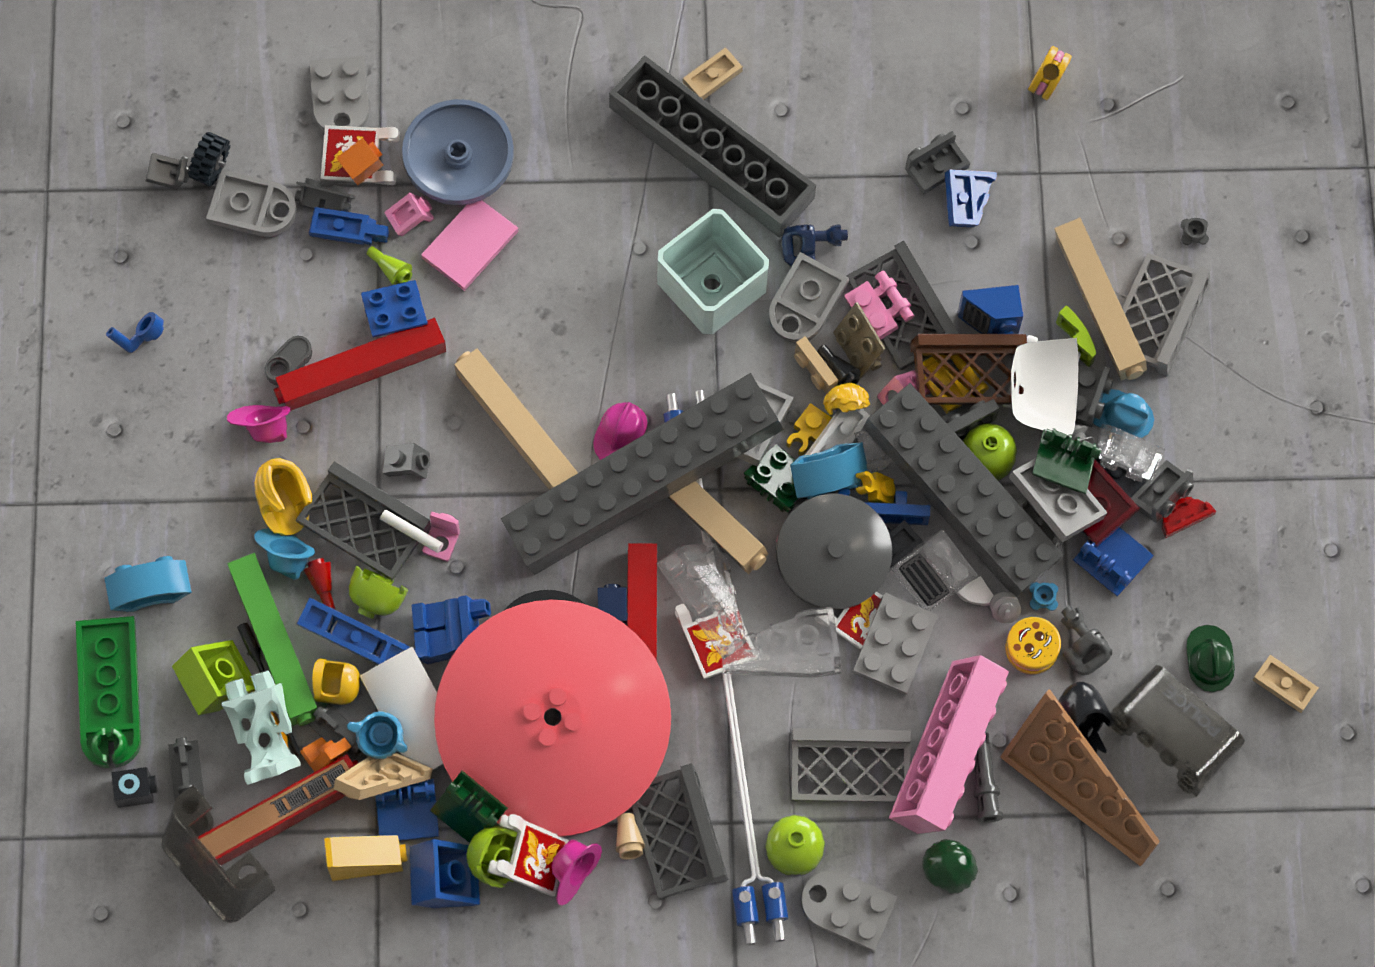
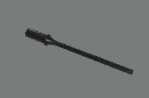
M247 622L242 623L237 628L247 649V655L255 661L260 673L265 672L260 658L261 648L258 647ZM292 732L286 734L295 755H301Z

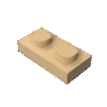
M725 47L683 78V84L702 99H705L743 72V66Z
M806 337L797 341L794 354L797 363L801 368L806 367L811 373L810 377L818 390L823 389L827 394L832 388L837 386V377Z
M1269 655L1253 678L1254 682L1300 713H1302L1319 688L1272 655Z

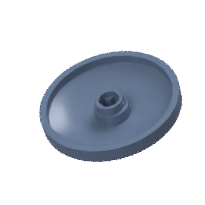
M454 99L439 102L428 107L411 122L403 139L402 156L408 178L422 194L440 203L466 205L489 197L503 185L513 165L514 147L508 126L495 111L475 101Z

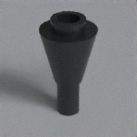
M825 344L818 348V354L827 362V366L837 377V385L846 383L858 384L861 374L860 369L839 356H835Z

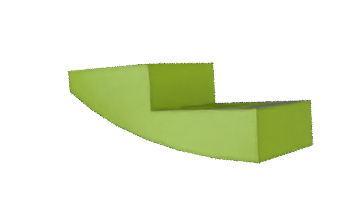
M1066 305L1059 312L1056 324L1069 336L1077 338L1078 352L1081 353L1079 359L1090 367L1096 356L1094 343L1084 324Z

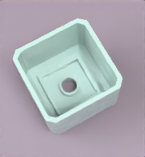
M712 209L658 251L657 284L702 334H714L766 293L769 259L724 210ZM708 279H716L720 286L717 289L710 290L705 287L704 282Z

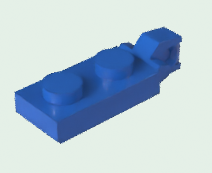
M314 207L309 236L371 245L372 241L387 243L389 230L388 226L376 224V220L369 218V215Z

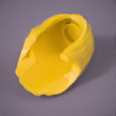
M281 458L264 462L259 467L254 481L255 495L261 515L273 533L280 534L281 536L294 535L304 527L296 522V518L305 506L312 503V493L301 470L293 462Z

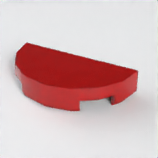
M1189 496L1180 498L1175 503L1172 513L1167 518L1163 517L1162 530L1165 539L1215 515L1216 510L1207 501L1203 502Z

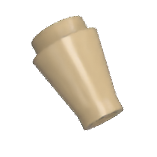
M632 813L621 814L617 817L616 852L619 853L621 859L631 860L639 858L643 855L645 844L637 827L635 816Z

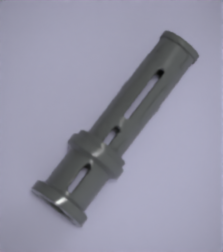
M985 732V741L978 748L974 758L977 784L974 797L978 800L979 814L977 815V821L991 823L1002 820L1003 812L999 810L998 796L1000 795V789L995 785L989 733Z

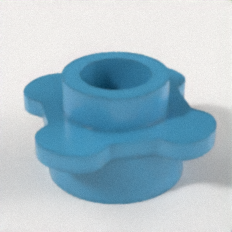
M1032 583L1029 588L1032 593V600L1029 603L1030 607L1033 610L1047 608L1049 611L1056 610L1058 607V602L1056 601L1057 585L1054 583ZM1045 594L1046 599H1042L1041 595Z

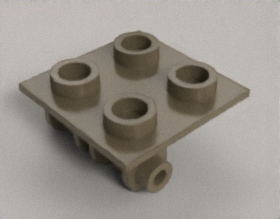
M856 302L833 333L838 344L841 345L847 355L850 364L860 369L861 374L859 377L863 378L870 368L872 371H875L882 366L880 355L885 350V347L859 303Z

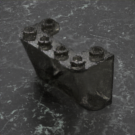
M1159 665L1154 666L1111 712L1114 720V725L1111 728L1121 736L1124 734L1131 736L1135 732L1137 739L1144 746L1155 749L1159 753L1160 759L1169 767L1174 766L1179 770L1176 774L1179 780L1177 782L1178 786L1187 794L1192 793L1196 797L1245 743L1243 736L1169 671Z
M192 785L175 800L161 839V847L219 918L229 923L236 922L276 890L269 874L251 852L247 853L225 871L199 840L198 836L213 828L214 820L210 813L212 806L196 787ZM251 865L256 869V873L248 874L240 879L239 871L243 866Z

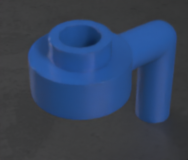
M149 312L139 321L135 331L136 334L131 339H128L114 327L107 331L106 336L127 352L133 353L144 341L156 340L161 336L164 330V321L154 312Z

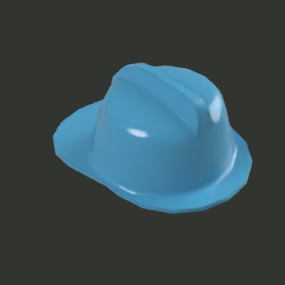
M1111 389L1109 395L1104 393L1101 402L1105 403L1101 419L1095 418L1094 424L1096 426L1132 440L1141 439L1149 434L1153 428L1154 416L1152 409L1142 397L1137 394L1125 393Z
M269 528L261 529L254 535L257 544L267 551L270 569L293 580L300 577L301 571L307 565L308 558L315 554L314 548L306 545L294 535L281 536L280 534L273 533Z

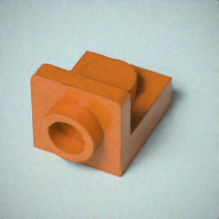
M320 737L305 746L300 753L313 771L316 772L343 757L352 746L346 738L334 743L332 740L326 742L323 737Z

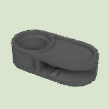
M298 335L291 337L269 358L265 364V373L270 383L277 385L275 376L271 374V369L275 365L285 366L287 368L286 373L304 367L310 361L313 352L311 343L307 338Z

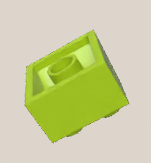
M233 640L191 647L172 665L198 715L218 712L224 709L222 702L228 700L225 684L243 678L247 693L256 691L251 678L252 674Z

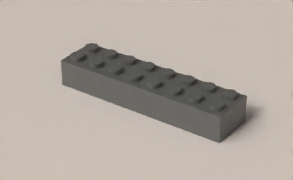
M644 55L609 93L610 109L779 238L783 235L784 229L791 226L815 199L816 184Z
M911 383L867 419L863 426L867 433L1004 587L1016 597L1054 566L1064 555Z

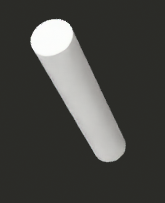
M385 510L380 517V520L436 553H439L444 545L441 541L388 510Z

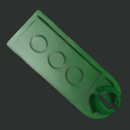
M134 616L76 621L81 748L86 758L92 764L101 768H110L109 742H114L112 761L115 767H121L130 763L137 756L141 747L136 619Z

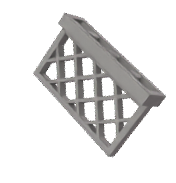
M1147 253L1122 309L1126 316L1128 313L1139 309L1143 320L1130 325L1131 329L1134 331L1147 326L1151 337L1138 341V344L1142 347L1154 342L1157 348L1154 358L1144 355L1146 365L1157 368V373L1168 376L1210 285V270L1199 267L1196 270ZM1152 263L1161 266L1165 273L1150 278L1147 270ZM1179 274L1191 277L1188 284L1178 288L1172 277ZM1168 279L1173 290L1158 295L1154 284ZM1150 286L1154 297L1140 302L1136 295L1138 290ZM1176 295L1179 302L1178 306L1166 311L1162 300ZM1157 302L1162 313L1147 318L1143 307ZM1165 319L1168 325L1167 330L1155 335L1151 324Z
M793 728L791 800L895 802L897 796H891L883 786L894 775L902 783L904 782L910 767L911 730ZM798 748H811L819 757L806 768L798 760ZM817 748L827 749L821 754ZM832 748H840L848 756L837 769L824 757ZM846 749L856 750L852 754H850ZM861 749H870L877 757L867 769L854 758ZM875 749L886 750L880 755ZM891 749L903 750V763L896 770L883 758ZM821 759L833 771L822 783L809 771ZM850 760L863 772L852 783L839 772ZM879 761L892 772L881 784L868 772ZM798 765L804 770L799 776ZM902 767H903V777L898 773V771H899ZM807 774L818 787L811 794H798V781ZM835 774L848 786L840 795H832L824 786ZM864 775L877 786L870 795H861L854 788V785ZM820 789H822L826 794H816V793H817ZM851 789L856 795L845 794ZM881 790L886 796L875 794Z

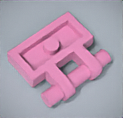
M881 271L875 276L880 284L877 288L873 289L870 283L866 281L844 295L851 308L856 302L859 303L880 340L898 329L894 318L901 315L905 322L914 318V314L910 310V303L906 298H902L896 289V282L893 278H889L885 271ZM886 295L894 304L889 309H886L880 300Z

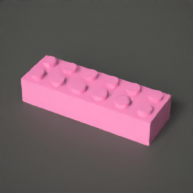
M981 655L952 661L889 819L917 834L945 831L950 826L954 818L953 810L964 793L965 788L963 785L967 775L971 773L975 766L974 758L977 750L985 741L987 725L996 713L995 705L1006 688L1007 682L1005 680L1009 673L1008 670Z

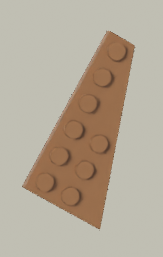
M1049 689L1000 758L1141 867L1159 844V839Z

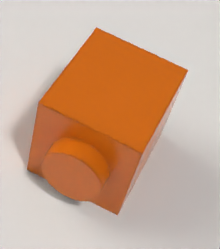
M363 138L336 158L357 186L384 166L379 160L383 154L373 142L368 145Z

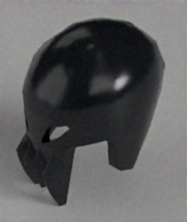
M1076 682L1064 690L1058 701L1096 754L1097 749L1106 753L1107 750L1098 732L1103 723L1110 727L1114 725V720L1099 691L1089 683ZM1093 728L1091 735L1088 737V732Z

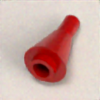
M324 558L308 562V567L303 570L316 593L320 595L322 604L336 610L331 595V562H325Z

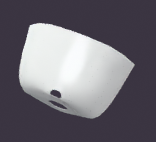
M1077 338L1046 340L1020 345L1016 348L1011 369L1012 412L1015 418L1022 424L1040 430L1056 428L1057 431L1067 435L1072 434L1076 421L1078 394ZM1014 372H1015V374H1016V386H1015V388H1014ZM1020 385L1024 388L1023 394H1019Z

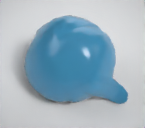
M374 712L367 715L360 722H349L347 724L348 730L356 734L358 748L367 756L375 759H385L392 756L396 751L405 753L408 750L403 740L401 722L390 713Z

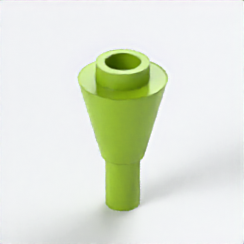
M374 246L367 250V256L378 263V266L392 285L410 281L412 277L411 264L389 255H384Z

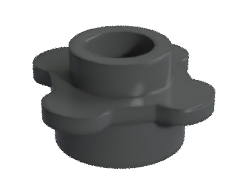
M1191 218L1181 221L1180 227L1183 229L1181 241L1185 245H1190L1191 243L1205 245L1208 242L1209 237L1206 235L1208 222L1205 219Z

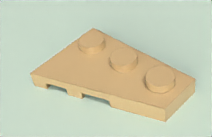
M396 752L385 759H375L369 756L337 777L334 789L344 793L348 798L361 800L431 779L433 769Z

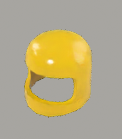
M319 658L314 664L312 674L315 702L346 705L353 702L360 688L358 669L350 663Z

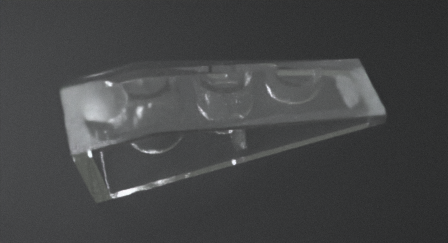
M714 541L679 546L657 563L669 584L723 659L747 643L741 612L738 610L735 597L737 594L730 575V563Z
M833 606L800 611L795 614L794 618L780 623L777 621L770 624V628L757 634L749 633L720 646L724 674L809 678L841 674L840 652Z

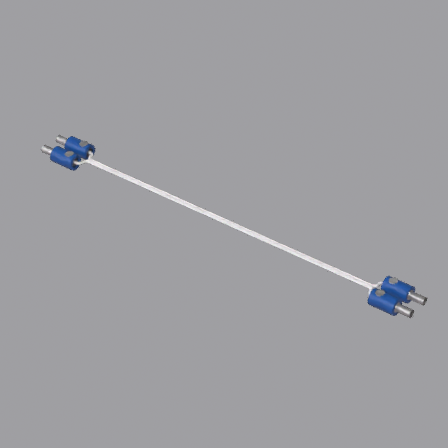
M703 390L694 392L696 404L705 399ZM674 393L666 395L668 411L663 414L664 423L684 412L678 410L677 398ZM700 478L696 482L703 488L702 478ZM701 530L713 614L721 612L712 544L711 539ZM728 670L722 673L752 874L750 879L742 882L741 887L732 890L737 926L744 929L746 945H755L754 925L759 923L754 887L746 886V884L753 882L756 877L761 881L769 882L768 884L761 886L766 922L773 923L775 941L781 942L786 940L783 921L789 919L784 884L781 882L774 883L771 878L760 875L731 673Z

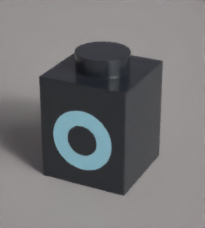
M147 767L111 772L114 801L118 808L154 803L153 793H158L157 780L155 775L151 776Z

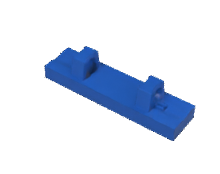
M839 489L838 494L850 496V489ZM896 491L894 504L864 502L875 510L885 524H900L904 520L908 525H928L930 505L907 504V491Z
M312 598L308 599L296 623L297 626L377 665L410 648V646ZM336 623V625H335V627H334V630H333V632H332V634H331L332 627H333L334 624Z

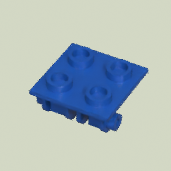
M416 280L361 293L373 338L428 325Z
M1118 528L1098 547H1096L1094 542L1087 541L1073 561L1118 597L1154 555L1123 529Z
M434 779L375 795L379 836H398L399 841L439 837L438 818L430 811L436 803Z

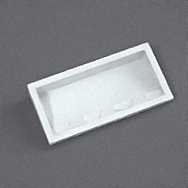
M413 647L360 675L378 712L390 713L401 722L403 740L408 749L405 753H401V755L433 770L444 765L435 735L434 716L437 692Z

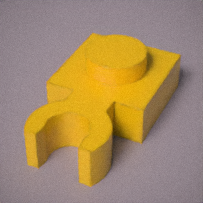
M810 403L794 424V429L798 433H793L788 437L786 446L789 448L792 443L800 442L802 447H800L798 455H804L808 449V441L815 442L832 417Z
M864 471L856 474V477L861 479L863 486L856 488L858 494L868 493V501L871 503L894 504V479L879 472L870 473L869 471Z

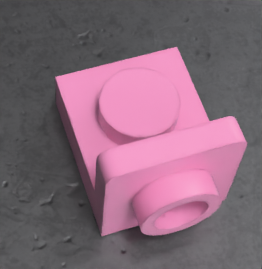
M412 193L407 194L384 212L397 235L400 236L405 235L423 220L431 222L434 219L430 212L432 207L428 200L423 196L420 197Z

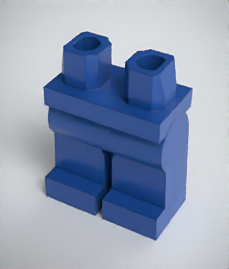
M464 595L437 603L411 604L413 628L417 631L414 633L415 650L419 660L429 665L451 659L461 643L479 626V619L490 617V602L486 599L473 600Z

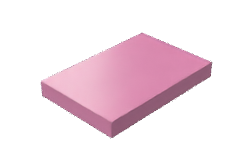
M482 200L467 204L421 254V257L465 291L518 233V227Z

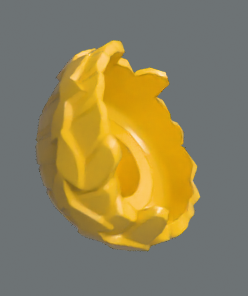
M846 383L832 388L825 395L823 405L828 414L833 415V410L837 408L847 413L848 411L866 408L870 405L868 392L864 388L854 383Z

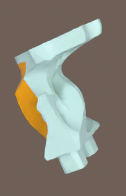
M269 671L251 676L256 690L251 693H247L243 678L225 684L228 700L222 702V706L231 721L237 743H245L252 755L251 768L244 771V779L247 785L280 775L287 770L301 765L297 756L292 755L288 748L286 734L291 733L292 728L286 711L282 684L275 685ZM273 711H275L278 714L279 720ZM243 718L249 719L251 724L249 730L243 727ZM261 733H267L270 736V743L266 747H262L259 744Z

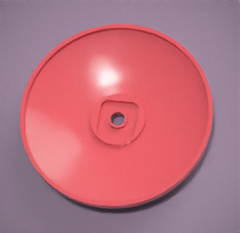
M564 600L534 601L517 605L492 616L469 634L457 648L443 673L438 688L434 716L435 735L441 759L452 781L463 771L508 808L503 815L515 814L523 820L558 836H571L599 828L613 821L635 804L649 788L662 765L668 747L671 730L670 699L666 682L655 657L637 634L623 622L600 609L582 603ZM552 708L557 709L562 716L560 723L555 726L548 725L544 720L545 712Z

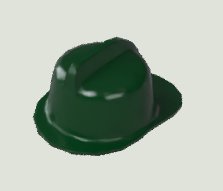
M1198 626L1191 631L1187 638L1186 650L1190 677L1195 685L1204 691H1221L1234 678L1235 663L1230 637L1217 626Z

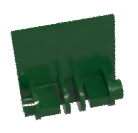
M1048 428L1043 429L1032 475L1086 495L1094 460L1098 458L1101 448L1096 447V443H1089L1084 440L1080 443V437L1072 440V434L1067 436V434L1057 431L1056 428H1052V430Z
M777 444L765 453L758 466L752 465L744 472V479L748 481L747 485L760 492L761 496L768 493L767 501L770 502L774 498L773 504L781 512L786 511L790 513L795 507L794 503L799 499L796 496L790 467L796 459Z
M461 771L430 811L470 843L474 835L488 827L492 828L508 808L465 772Z

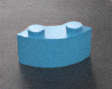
M863 442L837 444L819 453L800 456L790 465L797 498L807 497L808 500L842 488H856L861 485V479L857 478L856 474L868 471Z
M163 556L157 558L155 562L135 566L122 565L115 568V573L104 578L110 610L135 612L151 605L175 603L192 593L186 561L173 560L172 556Z

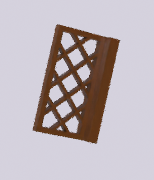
M917 334L910 341L911 353H914L917 391L930 405H975L980 401H985L986 403L992 399L995 400L997 405L1012 404V397L1003 389L1011 380V370L1001 360L1006 355H1015L1016 348L1027 343L1026 334ZM952 355H958L967 363L959 373L947 362ZM979 355H985L994 363L987 372L983 371L974 362ZM922 356H932L940 363L932 373L923 365ZM942 366L954 376L947 386L934 376ZM969 366L981 376L974 386L962 376ZM996 366L1008 376L1001 386L989 376ZM1014 372V383L1016 384V374ZM929 380L942 391L937 397H925V384ZM956 380L969 390L964 397H957L949 390ZM983 380L996 390L991 397H984L976 389ZM1020 385V394H1023L1024 388Z

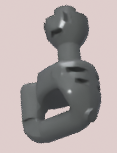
M1067 606L1061 612L1064 616L1061 622L1066 627L1074 629L1081 638L1072 647L1064 651L1063 657L1078 674L1089 675L1110 659V656L1113 654L1112 648H1110L1107 640L1098 629H1088L1084 624L1083 613L1079 607L1073 609L1071 606ZM1091 651H1100L1098 655L1086 664L1082 662L1083 658Z

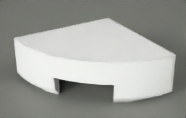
M981 576L956 590L957 596L964 602L981 606H989L994 596Z

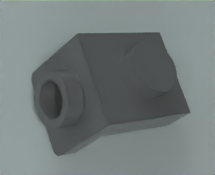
M152 153L145 182L178 190L183 182L187 183L189 179L188 157L182 156L179 160Z
M415 443L386 446L382 473L388 477L413 474L420 479H426L430 465V453Z

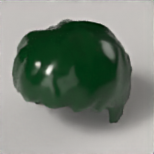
M943 839L940 842L933 843L925 851L922 861L923 871L926 879L934 886L950 894H958L964 889L969 888L971 882L976 880L978 868L975 857L971 850L962 843Z

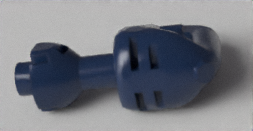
M812 224L788 226L784 229L782 235L783 258L792 267L798 257L794 256V236L800 238V252L816 260L815 242L827 241L833 246H841V241H848L847 229L841 230L840 224L832 225L827 230L815 231Z

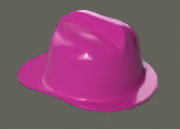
M624 402L611 406L605 412L593 441L594 451L600 460L645 434L648 422L643 410L630 402Z
M244 406L230 412L227 415V421L233 425L245 426L252 439L257 442H283L287 438L286 415L291 410L288 406Z
M570 840L556 854L552 863L553 875L560 882L556 895L559 905L567 904L574 897L586 877L596 867L602 854V847L600 845L591 844L586 846L576 840Z

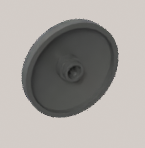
M824 494L803 502L787 517L777 538L776 560L785 584L798 598L814 607L842 610L861 604L881 587L890 570L892 543L885 523L869 505L848 495Z

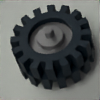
M206 132L202 136V140L199 141L197 149L195 148L194 157L191 158L190 162L192 163L188 169L190 170L188 172L189 178L207 186L214 185L215 181L219 178V173H221L222 168L226 165L230 141L211 132Z

